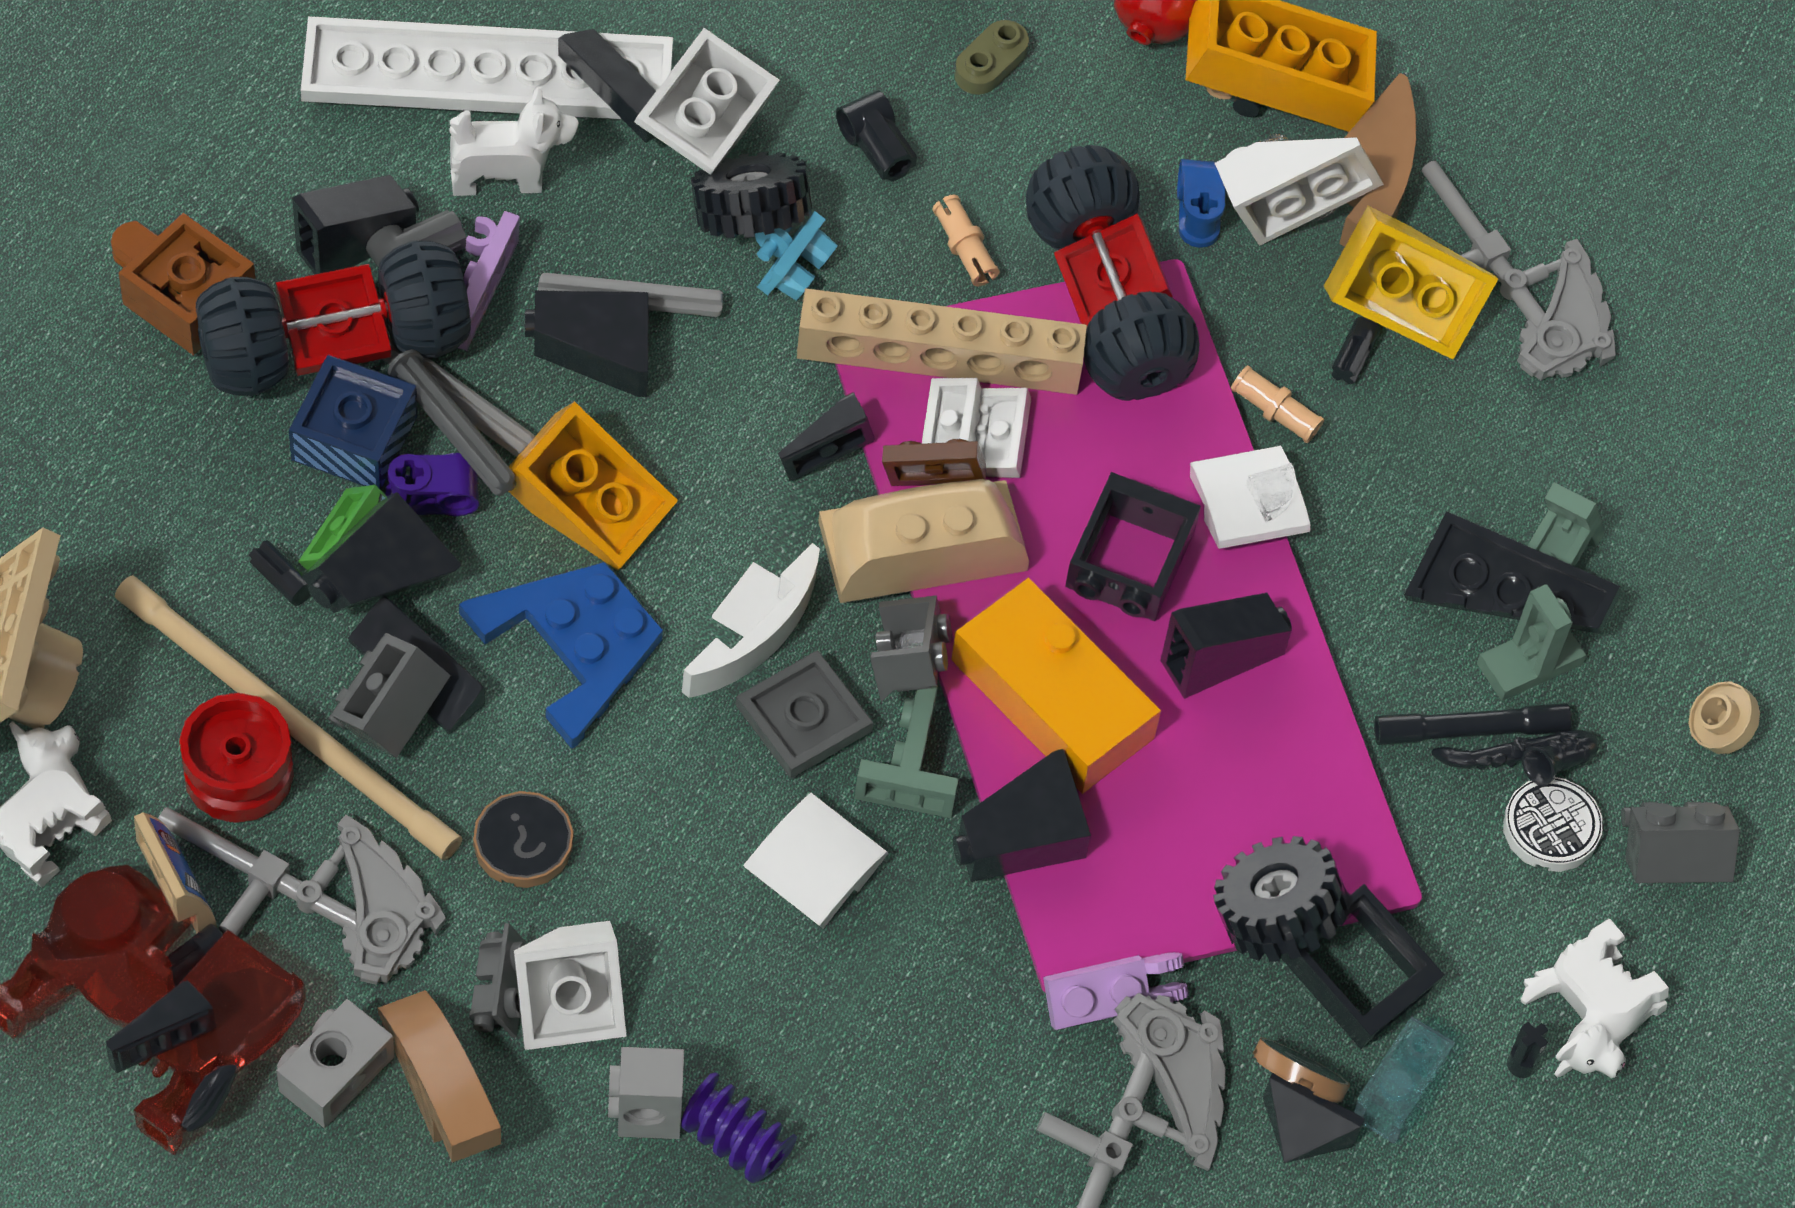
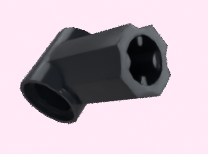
M880 90L875 91L836 109V119L842 135L849 144H858L882 180L888 179L894 182L905 177L907 172L916 166L917 155L896 126L894 111L883 92Z

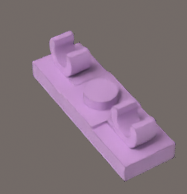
M504 211L497 226L494 221L487 217H477L475 220V232L484 234L487 237L477 239L468 235L466 239V251L474 256H480L477 263L470 261L463 277L470 308L471 330L467 340L458 347L467 351L518 244L520 216Z

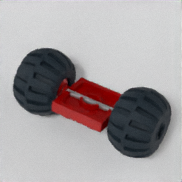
M1098 145L1077 146L1070 148L1069 151H1061L1053 155L1052 159H1047L1035 170L1029 180L1026 192L1027 217L1039 238L1052 248L1058 250L1053 252L1080 322L1087 325L1084 363L1094 382L1107 394L1119 400H1140L1157 396L1177 387L1194 370L1200 346L1198 330L1194 319L1184 306L1172 298V292L1145 225L1138 214L1140 191L1134 171L1121 156L1106 147Z
M411 241L394 248L379 263L378 282L381 299H378L369 264L276 282V293L282 319L274 292L263 281L249 277H230L211 285L197 298L195 308L198 318L200 344L212 384L222 392L242 396L256 395L272 388L288 372L289 360L286 338L289 340L297 376L319 372L327 355L353 364L391 357V346L384 319L392 342L401 353L414 349L423 358H438L454 351L467 340L471 330L466 286L455 253L446 245L433 241Z

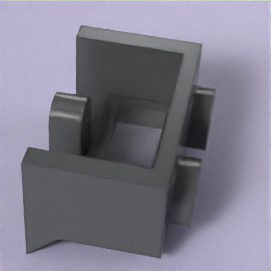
M937 595L879 602V611L884 631L876 632L878 651L871 652L870 659L881 703L893 690L900 692L937 686L938 672L948 670V656L945 643H951L952 641L950 617L948 614H941Z

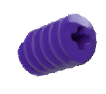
M717 1072L711 1073L691 1096L684 1111L681 1126L688 1133L698 1130L697 1140L703 1145L714 1143L713 1153L719 1158L729 1156L730 1167L736 1171L746 1167L745 1179L751 1183L759 1182L783 1163L792 1151L797 1136L793 1134L783 1142H780L778 1137L783 1125L777 1121L765 1130L762 1125L767 1112L761 1109L751 1117L746 1115L752 1100L746 1096L736 1104L731 1103L730 1101L736 1087L730 1083L717 1092L715 1087L720 1075Z

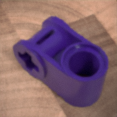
M460 453L446 455L404 454L393 459L389 465V484L385 495L389 497L398 492L406 501L407 494H410L411 502L407 504L417 515L445 514L447 516H465L473 513L479 507L478 474ZM407 466L410 467V475H405Z

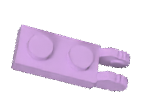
M1168 952L1145 958L1137 955L1043 977L1051 1026L1058 1030L1117 1016L1118 1014L1114 1009L1126 996L1133 999L1137 993L1145 997L1150 996L1153 1000H1156L1158 995L1170 997L1171 1003L1187 998L1189 996L1187 984L1171 982L1149 988L1147 974H1161L1182 968L1184 966L1182 953Z

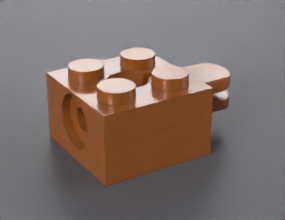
M184 213L160 235L155 234L137 221L122 224L112 234L111 247L115 263L123 268L119 272L123 305L193 356L201 349L198 318L195 308L200 294L211 285L226 278L249 277L256 279L253 262Z

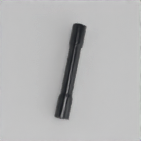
M1567 703L1531 705L1520 709L1422 715L1419 713L1375 716L1374 735L1377 745L1416 743L1426 739L1523 733L1526 735L1556 733L1557 731L1571 730V711Z

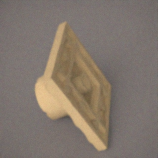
M44 527L0 558V722L10 718L33 729L38 727L44 728L45 725H50L59 716L74 690L79 676L76 667L82 664L83 647L79 639L42 623L49 609V599L46 598L48 585L55 576L60 563V557L56 555L61 536Z

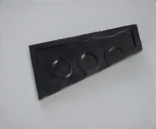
M1446 511L1404 596L1407 601L1520 620L1530 591L1547 584L1554 596L1562 599L1567 605L1572 621L1570 629L1601 634L1622 590L1620 586Z

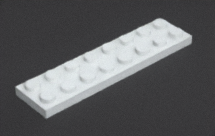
M308 16L301 82V101L521 114L524 107L532 99L535 87H542L543 98L555 102L561 113L574 117L621 119L558 56V38L574 31ZM599 33L657 91L671 72L673 37Z

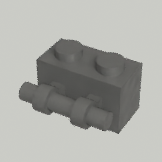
M385 633L373 651H366L360 660L359 665L362 668L348 689L343 687L335 698L337 706L328 720L343 730L345 728L349 729L364 743L397 758L451 675L418 647Z
M1642 802L1640 807L1622 808V826L1629 827L1625 860L1636 883L1734 881L1740 829L1728 806H1721L1711 802H1685L1683 807H1673L1665 803Z

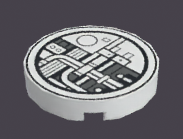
M1555 778L1546 786H1538L1534 782L1528 781L1513 793L1506 807L1503 832L1510 849L1523 862L1536 867V864L1542 867H1549L1548 871L1562 872L1579 867L1592 856L1602 835V815L1596 801L1577 784L1562 778Z

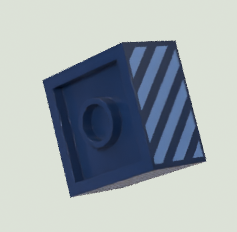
M327 355L289 429L291 461L362 486L376 485L381 490L388 477L390 463L398 457L418 417L416 385Z

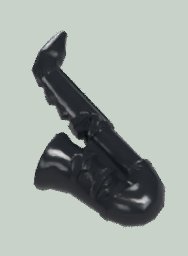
M1574 729L1557 731L1552 735L1528 740L1517 737L1513 742L1470 752L1451 747H1438L1432 750V755L1449 767L1461 769L1477 767L1479 770H1482L1489 765L1498 768L1503 763L1513 767L1517 762L1522 761L1523 770L1528 778L1538 786H1546L1555 779L1559 772L1577 765L1586 764L1594 758L1599 742L1597 737L1591 732Z

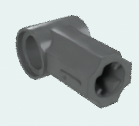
M446 210L404 230L398 225L383 227L370 237L366 250L377 267H379L383 257L394 248L411 241H433L446 245L455 253L466 248L467 236L462 228L461 221L454 211L449 212Z

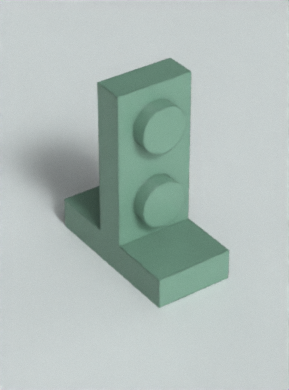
M1554 482L1544 498L1548 512L1533 535L1528 547L1575 567L1588 544L1597 547L1605 533V529L1595 502Z
M1547 584L1530 591L1513 639L1479 655L1477 665L1501 701L1583 665L1586 658L1585 652L1570 631L1572 621L1567 605L1562 599L1554 596Z
M938 685L916 690L915 700L905 698L900 727L908 729L906 741L896 740L891 765L861 759L854 799L947 818L952 817L959 778L921 771Z

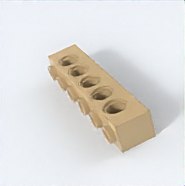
M805 288L799 327L797 359L943 378H978L979 382L1077 395L1083 365L1087 325Z

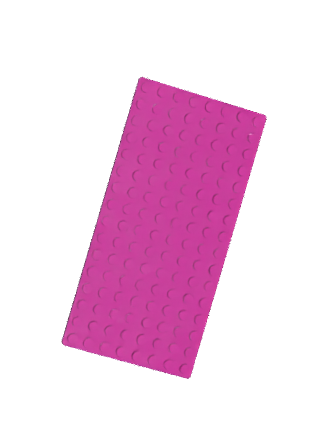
M1178 259L1162 261L1160 265L1172 292V298L1184 306L1194 319L1198 330L1199 354L1195 368L1189 377L1174 389L1163 392L1160 395L1140 400L1131 399L1130 401H1124L1110 396L1094 382L1086 369L1083 356L1077 395L1028 389L1031 396V404L1020 478L986 476L985 479L991 482L1003 480L1007 482L1029 559L1028 571L910 591L912 598L937 595L941 614H948L950 617L952 641L951 643H945L948 656V670L938 672V677L980 803L1046 756L951 660L955 632L1028 577L1161 710L1155 738L1083 794L1077 789L1091 834L1086 858L1004 875L1040 986L1044 992L1043 977L1137 955L1145 958L1168 952L1182 953L1183 963L1237 951L1234 943L1232 944L1214 902L1213 895L1217 894L1214 889L1216 879L1224 880L1221 871L1226 864L1233 867L1237 865L1234 859L1236 855L1242 851L1247 856L1254 852L1252 845L1262 842L1264 847L1271 846L1272 838L1283 837L1285 843H1290L1293 836L1303 837L1306 845L1311 839L1319 842L1322 849L1326 847L1330 851L1345 889L1352 894L1365 884L1391 914L1414 909L1419 906L1422 899L1421 891L1287 536L1218 549L1204 521V504L1190 478V462L1254 451L1189 276L1183 262ZM1065 282L946 306L1081 324ZM835 364L845 396L854 392L868 418L875 438L874 442L862 448L878 495L927 486H891L882 463L883 446L899 445L905 441L922 443L931 379L943 377ZM979 382L981 388H1021ZM1111 472L1201 506L1195 532L1155 621L1144 617L1129 616L1119 607L1098 599H1085L1074 590L1065 587L1070 561ZM1110 516L1089 563L1154 588L1174 540ZM1267 592L1275 606H1280L1286 611L1291 622L1292 631L1285 654L1184 699L1160 661L1171 613L1181 608ZM1351 916L1343 925L1359 921L1354 916Z

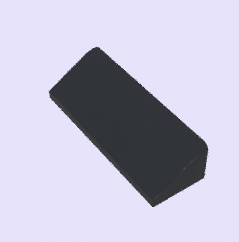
M595 29L567 33L559 37L558 56L645 143L655 138V136L634 121L656 90Z
M383 596L375 603L348 637V641L364 655L366 651L372 652L381 637L388 633L418 647L451 675L427 711V714L448 734H451L485 705L484 686L386 596Z

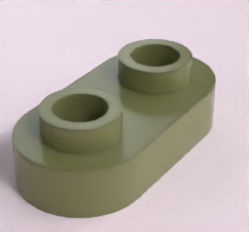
M1000 20L988 26L958 56L954 74L958 86L968 93L979 95L988 93L999 85L1027 55L1029 36L1025 28L1010 20ZM973 64H982L984 67H975Z

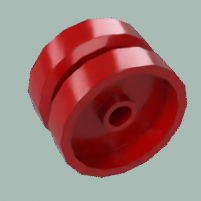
M243 693L218 695L200 704L185 720L179 742L186 791L197 808L214 819L234 823L257 820L276 810L289 794L294 770L288 723L275 706L261 697Z

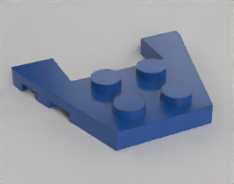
M605 562L468 599L459 604V614L484 644H487L527 619L582 684L581 686L546 708V719L571 749L582 741L588 727L596 718L599 719L609 707V701L624 683L627 684L662 641L663 630Z

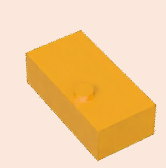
M1197 0L1189 18L1185 80L1350 132L1374 103L1377 31L1281 0Z
M1029 577L955 632L951 660L1045 756L1053 751L1064 749L1075 786L1082 794L1155 738L1161 710Z

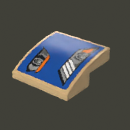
M144 812L134 816L136 841L177 921L180 922L189 918L196 933L210 923L217 928L213 912L168 827L161 820Z

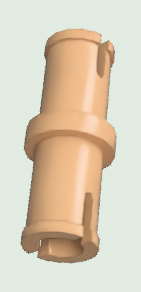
M946 196L943 200L948 208H944L941 202L938 201L932 210L949 237L948 247L952 254L959 255L971 277L973 285H986L989 281L984 273H988L991 279L994 280L1000 271L983 244L984 234L980 227L973 226L961 204L959 196Z
M1249 365L1240 372L1231 386L1233 392H1237L1264 412L1263 417L1270 422L1278 421L1301 437L1306 443L1313 439L1324 422L1323 417L1316 415L1292 398L1291 390L1285 386L1281 389L1252 370Z

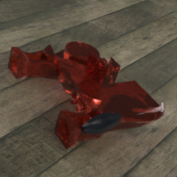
M129 865L109 866L78 877L56 897L47 927L38 935L33 932L32 949L24 957L18 970L10 980L0 984V1030L11 1038H16L23 1030L26 1022L39 1020L49 1007L77 991H80L83 997L109 1022L124 1028L175 988L172 971L169 969L172 964L165 955V952L191 925V917L178 922L160 886L158 889L145 875ZM229 930L223 934L180 982L188 980L212 1005L216 1027L198 1038L155 1056L159 1062L152 1070L154 1077L160 1078L168 1069L174 1073L164 1090L152 1097L143 1099L134 1109L138 1129L172 1155H175L181 1146L185 1131L191 1132L204 1127L215 1118L229 1094L236 1075L283 1037L300 1015L306 1000L305 984L294 972L291 975ZM152 1058L144 1062H141L138 1065L145 1066Z

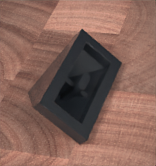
M1274 1073L1269 1078L1263 1096L1284 1163L1352 1148L1358 1139L1365 1118L1335 1102L1314 1095V1092L1305 1086L1295 1082L1292 1084Z

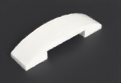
M812 543L781 573L778 598L781 601L732 649L718 638H715L684 669L683 694L691 698L721 689L749 674L776 652L795 629L809 603L815 584L820 548Z

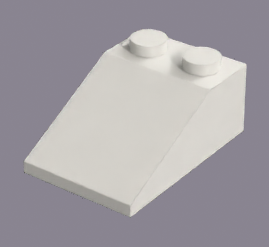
M703 28L634 122L711 175L756 119L780 80Z
M1357 137L1256 142L1248 147L1234 149L1226 158L1215 162L1234 209L1259 246L1384 185Z

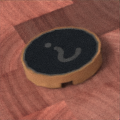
M518 791L502 795L485 806L475 823L473 847L478 864L491 878L501 883L502 880L507 883H514V887L529 888L545 884L563 871L568 863L573 847V829L568 814L556 801L540 793Z
M1260 1037L1252 1053L1257 1062L1272 1073L1292 1084L1295 1082L1310 1088L1314 1095L1328 1101L1342 1102L1350 1087L1349 1082L1332 1070L1270 1039Z

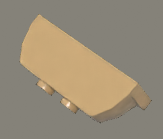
M977 479L914 487L854 500L841 508L819 512L818 522L840 603L1028 571L1029 559L1006 480L991 482L990 480Z

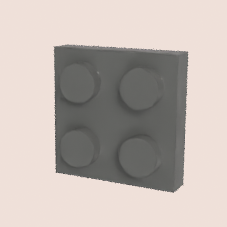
M818 650L736 696V707L790 779L872 732V720Z

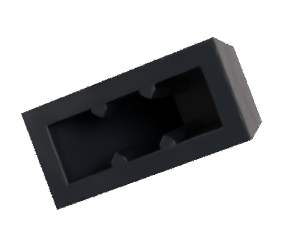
M391 175L300 193L292 197L296 251L314 275L354 267L371 258L367 253L366 246L370 237L378 230L389 225H398L403 230L415 225L416 213L419 212L418 203L412 192L406 187L401 189Z
M535 290V309H525V337H534V356L634 396L647 397L648 292Z
M396 492L374 506L301 577L309 585L308 590L313 599L321 606L330 608L333 613L380 599L383 596H390L437 581L455 572L462 564Z
M1267 592L1181 608L1171 613L1160 661L1185 699L1284 655L1292 631L1291 622L1286 611L1280 606L1276 607Z
M1064 749L1053 751L962 815L959 835L953 836V849L958 865H966L971 882L1086 858L1091 834Z

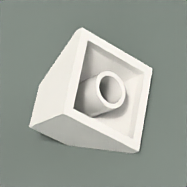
M610 921L559 927L514 950L525 1050L626 1037L618 947Z

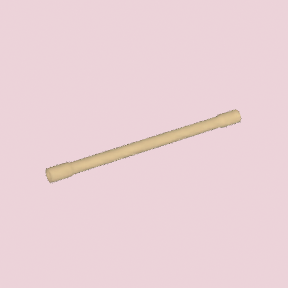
M134 575L129 576L119 585L115 593V598L144 622L155 626L234 691L261 697L275 706L288 723L289 734L406 827L411 836L441 860L449 859L457 851L462 842V837L430 811L419 807L171 609L162 597Z

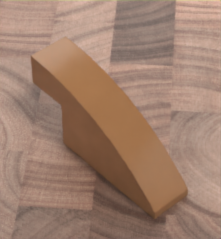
M1399 73L1344 137H1357L1384 184L1347 203L1354 207V209L1346 217L1339 244L1344 247L1367 206L1397 219L1410 177L1416 145V114L1408 77L1402 73Z
M424 990L378 1007V1014L384 1028L393 1035L394 1051L433 1142L443 1140L452 1163L500 1145L501 1126L487 1095L449 1022L428 992Z

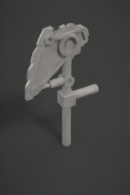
M1431 161L1422 168V173L1473 243L1471 250L1461 254V256L1488 272L1493 271L1501 282V295L1508 300H1513L1528 320L1525 324L1526 328H1522L1519 336V341L1523 343L1520 344V354L1517 362L1521 364L1520 368L1531 377L1535 376L1541 381L1549 376L1553 377L1555 374H1559L1563 378L1572 376L1573 371L1581 372L1587 365L1586 360L1590 361L1591 356L1599 358V367L1614 359L1613 330L1608 331L1611 320L1607 301L1601 303L1603 292L1601 282L1596 272L1591 275V261L1578 239L1566 242L1565 251H1562L1560 259L1547 265L1541 263L1525 271L1513 269L1508 262L1511 249L1498 230L1488 233L1438 162ZM1558 270L1555 289L1545 313L1527 287L1548 278L1549 273Z
M169 807L164 808L158 817L168 827L170 832L248 874L249 886L219 926V930L231 939H235L266 896L274 899L280 892L295 900L299 910L307 914L316 912L343 927L342 932L346 938L342 939L344 953L351 954L349 961L354 965V976L360 977L361 982L378 985L379 982L388 983L392 975L398 974L399 968L407 969L415 962L413 956L416 954L420 955L423 948V941L419 939L424 935L423 928L431 927L435 936H437L446 921L440 906L430 892L426 896L424 895L421 879L408 865L403 869L398 854L382 840L380 845H378L372 832L367 827L346 814L338 823V830L341 831L339 847L330 860L323 861L311 880L303 882L290 875L289 863L266 850H263L261 855L257 857ZM343 857L351 878L356 911L323 893L338 872L337 866Z
M1137 993L1133 999L1126 996L1114 1009L1118 1015L1113 1022L1118 1027V1034L1123 1037L1120 1047L1123 1054L1131 1056L1130 1063L1135 1068L1121 1101L1112 1110L1113 1121L1109 1131H1105L1100 1137H1097L1046 1112L1042 1115L1036 1131L1090 1156L1087 1165L1093 1167V1170L1077 1208L1100 1207L1111 1177H1115L1122 1171L1133 1144L1128 1142L1127 1138L1133 1125L1160 1138L1164 1135L1183 1144L1186 1153L1195 1157L1194 1166L1206 1171L1210 1169L1218 1143L1216 1126H1221L1224 1103L1220 1089L1222 1091L1225 1089V1066L1219 1054L1224 1052L1220 1019L1204 1010L1200 1014L1201 1025L1195 1022L1194 1017L1186 1015L1187 1008L1180 1002L1173 1004L1170 1002V997L1158 995L1156 1000H1153L1150 996L1145 997L1140 993ZM1152 1078L1156 1082L1173 1116L1177 1130L1169 1127L1168 1121L1143 1110L1142 1102Z

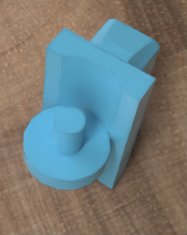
M814 211L792 238L788 234L792 227L786 230L777 228L774 229L775 233L765 235L764 232L755 233L756 241L761 247L757 252V256L766 262L772 256L778 257L757 288L766 295H769L776 287L796 301L799 299L815 276L796 262L798 257L801 255L816 268L820 269L838 246L819 229L826 220L824 217Z

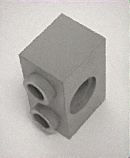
M348 999L336 1010L329 1009L324 1012L316 1021L312 1030L313 1034L301 1046L297 1044L291 1046L282 1055L277 1064L276 1072L279 1092L324 1129L395 1057L393 1035ZM328 1055H338L344 1058L343 1062L335 1066H326L320 1063Z
M621 1047V1066L610 1065L608 1118H618V1137L680 1139L684 1049Z

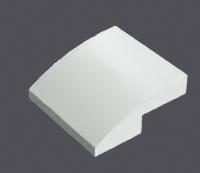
M932 378L922 444L946 443L951 439L978 441L986 463V476L1020 478L1031 404L1028 388H981L978 378Z
M1281 446L1190 462V478L1204 504V521L1218 549L1310 532L1311 524L1299 485Z
M810 793L774 828L743 866L824 929L853 890L860 891L889 853Z

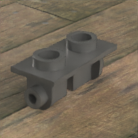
M504 923L503 934L489 932L486 934V939L480 942L476 977L480 981L492 980V984L474 985L469 1018L474 1022L473 1028L478 1032H492L494 1025H501L514 1038L517 1037L519 1018H521L514 950L528 943L509 923Z

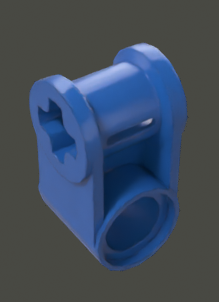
M1181 159L1177 182V200H1179L1178 230L1180 237L1185 243L1198 248L1208 247L1217 241L1220 233V217L1223 215L1225 208L1226 188L1214 161Z

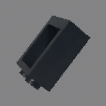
M1111 472L1070 561L1065 587L1074 590L1085 599H1098L1119 607L1129 616L1144 617L1155 621L1195 532L1201 506ZM1110 516L1174 540L1154 588L1089 563Z
M1365 884L1352 894L1346 890L1349 901V910H1344L1346 920L1354 916L1409 979L1363 1016L1308 954L1310 951L1308 946L1299 950L1301 957L1290 960L1288 953L1283 954L1281 957L1360 1049L1365 1047L1432 991L1445 975ZM1333 924L1335 930L1340 926ZM1321 937V938L1318 940L1319 943H1320L1323 939H1325V938H1324V937Z

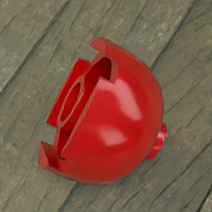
M1114 0V8L1120 22L1127 29V35L1131 39L1143 45H1149L1151 42L1166 44L1178 41L1188 35L1189 18L1197 0Z

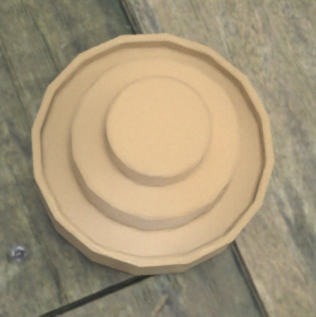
M1730 681L1713 684L1696 698L1690 709L1688 724L1691 735L1698 744L1716 754H1730L1737 751L1752 739L1758 728L1760 718L1758 702L1750 691Z

